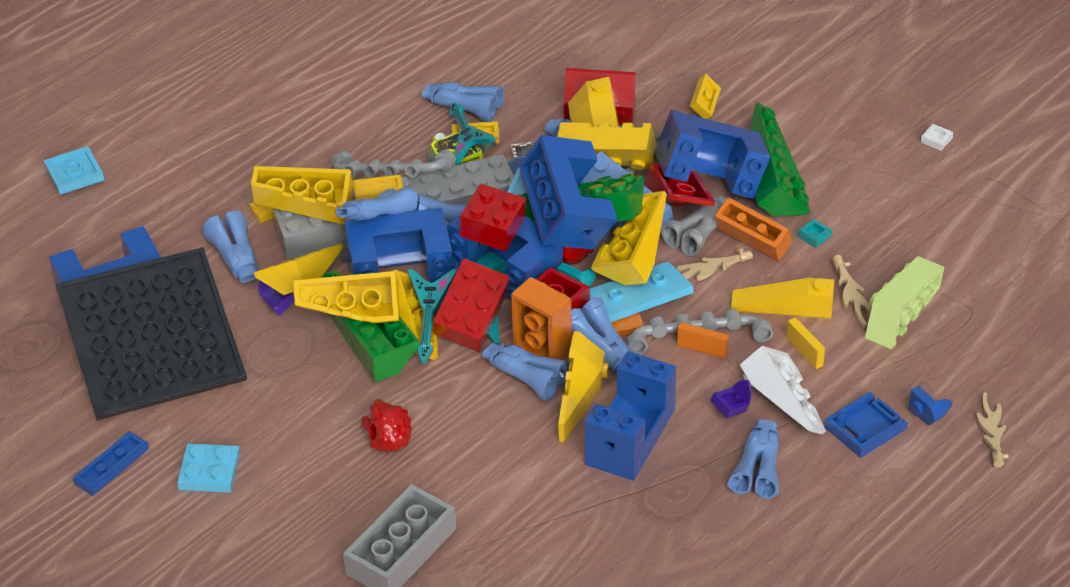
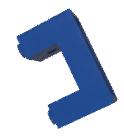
M670 110L655 149V154L664 176L687 182L691 170L724 178L731 193L754 199L771 157L759 132L675 110Z
M540 135L518 165L543 245L594 249L617 221L616 212L611 200L581 197L578 189L579 184L598 161L591 141Z
M442 208L376 216L369 220L344 221L346 251L351 275L378 273V268L423 262L426 279L432 283L452 269V248Z
M460 216L449 224L452 262L456 263L463 258H467L469 261L476 263L487 252H491L507 262L506 275L510 276L509 290L506 296L510 300L511 294L530 277L537 279L549 267L557 270V267L562 263L563 246L543 245L536 222L526 216L506 252L460 237Z
M141 226L120 233L125 257L85 270L73 249L49 256L56 286L58 283L161 258L145 227Z
M627 351L617 367V395L608 408L595 404L585 420V465L635 481L675 411V365Z

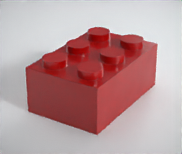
M463 258L433 321V334L480 352L509 290L510 276Z

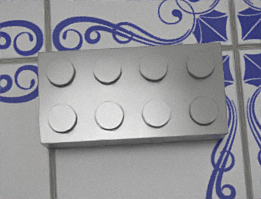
M411 484L343 553L345 574L366 587H402L457 529L455 507Z

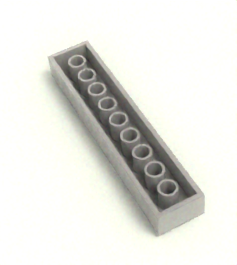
M504 154L454 165L447 171L439 169L437 171L419 173L414 178L406 176L401 177L403 188L411 187L418 194L447 204L467 205L480 183L508 192L514 175ZM353 188L352 201L355 200L354 188ZM273 208L275 229L287 260L340 244L342 240H346L345 225Z

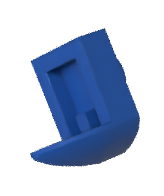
M918 386L911 390L909 409L925 424L931 425L940 420L953 404L949 399L935 401Z

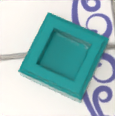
M813 219L798 230L797 237L817 248L832 236V230Z

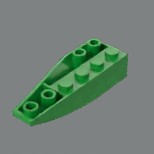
M757 102L754 107L751 131L759 132L771 156L755 194L757 205L773 217L807 215L811 211L808 203L809 197L805 191L806 184L800 176L775 118L776 115L770 107H764Z
M629 173L614 179L611 176H604L598 178L597 181L580 183L578 186L581 197L611 200L616 212L617 221L633 220L642 210L643 175L634 176L633 173ZM527 192L518 195L526 198L525 216L535 221Z
M333 270L330 272H325L321 278L337 277L342 275ZM330 314L344 339L375 382L399 374L420 345L419 340L400 316L399 321L373 324Z

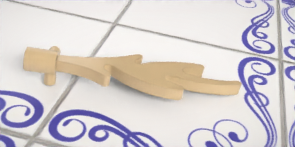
M743 248L735 251L737 255L722 258H702V263L681 265L677 267V270L679 272L687 271L682 274L686 279L697 275V281H701L711 276L719 266H722V270L725 271L734 263L750 260L753 256L750 250L744 251Z
M835 255L832 260L836 268L835 272L840 276L838 285L841 286L842 283H846L842 294L843 306L847 308L849 302L853 303L854 313L858 322L863 328H866L867 322L860 311V308H863L870 316L871 307L861 295L865 289L856 283L845 269V267H850V262H844L841 255Z
M985 392L982 399V408L986 418L977 413L976 420L980 428L987 434L984 436V441L993 452V465L999 468L1004 465L1003 459H1008V454H1002L1000 448V441L1007 426L1003 425L998 428L1002 414L1001 404H997L996 411L992 412L987 403L988 394Z

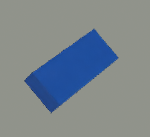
M128 431L73 477L74 484L94 496L149 449L148 442Z

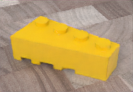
M560 122L557 136L591 141L596 155L602 151L619 166H630L635 170L649 168L650 163H653L656 147L651 123H643L642 128H635L632 123H623L622 127H614L610 123H601L597 127H593L590 123Z
M254 166L251 181L254 204L345 225L344 221L348 219L337 217L336 209L342 207L345 202L352 201L353 181L351 170Z

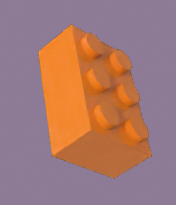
M530 277L511 294L513 345L523 347L524 350L535 355L565 360L569 356L572 342L571 298Z

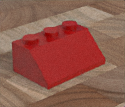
M566 68L564 119L571 120L568 102L587 81L609 77L615 98L619 125H623V123L633 124L636 72Z

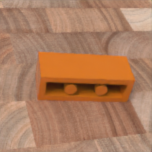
M729 197L715 214L718 230L778 262L792 244L788 228Z

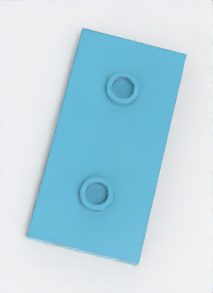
M665 262L653 267L645 284L625 286L619 282L611 281L591 288L590 300L595 297H601L610 322H614L694 293V288L671 263Z

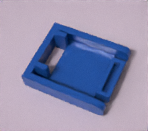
M872 392L866 393L825 418V428L860 458L903 432L908 425L907 421L900 419V415L880 398L875 400V395ZM844 428H846L849 432H851L856 438H854V437H853L850 433H848Z

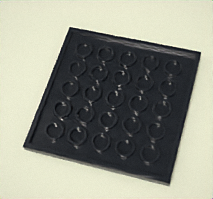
M204 247L56 284V290L96 421L247 380V375Z

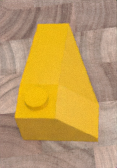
M609 77L587 81L568 102L572 123H590L593 127H597L601 123H610L614 127H619L615 98Z
M665 191L645 193L643 195L641 212L633 220H628L622 228L617 227L613 232L615 237L609 245L604 244L600 248L591 267L594 272L625 286L645 284L647 282L656 258L667 196Z
M340 243L277 264L276 266L273 265L254 272V275L257 279L283 295L292 292L294 294L293 280L321 278L343 249V244Z
M394 270L398 282L399 316L413 332L420 344L423 311L409 274ZM432 322L430 345L433 346V352L429 359L436 360L438 358L437 335L433 334Z
M395 271L293 280L295 306L373 324L399 321L398 282Z
M803 278L736 289L732 292L731 309H736L738 312L831 318L834 279Z
M574 331L569 352V372H566L565 394L562 397L558 423L559 442H565L600 391L603 378H608L609 363H605V352L579 331Z

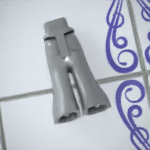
M718 196L713 198L715 201L714 206H699L682 219L666 221L661 226L664 242L674 250L678 249L681 245L682 253L692 257L698 254L709 235L715 229H718L715 214L727 198Z

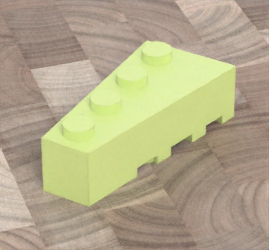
M919 256L911 263H907L900 273L897 272L889 283L886 282L878 293L875 292L872 295L869 306L872 308L865 338L893 349L897 342V335H904L909 321H915L922 306L925 307L939 290L945 267Z

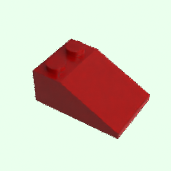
M650 163L644 180V186L652 192L665 191L667 194L665 202H671L676 206H683L684 204L714 206L715 201L695 170H691L686 182L664 176L660 164Z

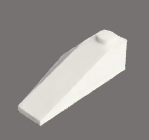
M761 346L740 364L744 371L743 377L745 380L750 381L751 386H754L808 431L818 434L826 432L816 408L807 401L811 396L808 390L803 389L799 382L803 378L788 353Z

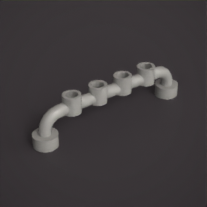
M447 149L440 151L435 156L433 162L422 163L419 159H414L410 163H402L397 159H393L389 163H381L376 159L371 160L369 163H360L358 160H353L352 156L344 150L339 151L332 157L333 168L351 170L352 178L358 173H364L368 178H373L379 172H384L386 176L405 172L408 177L414 178L421 172H432L439 169L447 171L456 162L455 155Z
M730 309L721 318H715L712 312H704L700 315V320L690 321L687 315L681 314L675 318L673 323H665L663 318L655 317L651 319L650 325L635 329L627 338L626 344L631 352L642 355L648 348L646 335L662 338L667 333L678 332V326L681 322L712 331L722 327L737 330L741 325H752L753 337L758 342L770 340L773 336L771 324L766 320L753 315H739L736 309Z

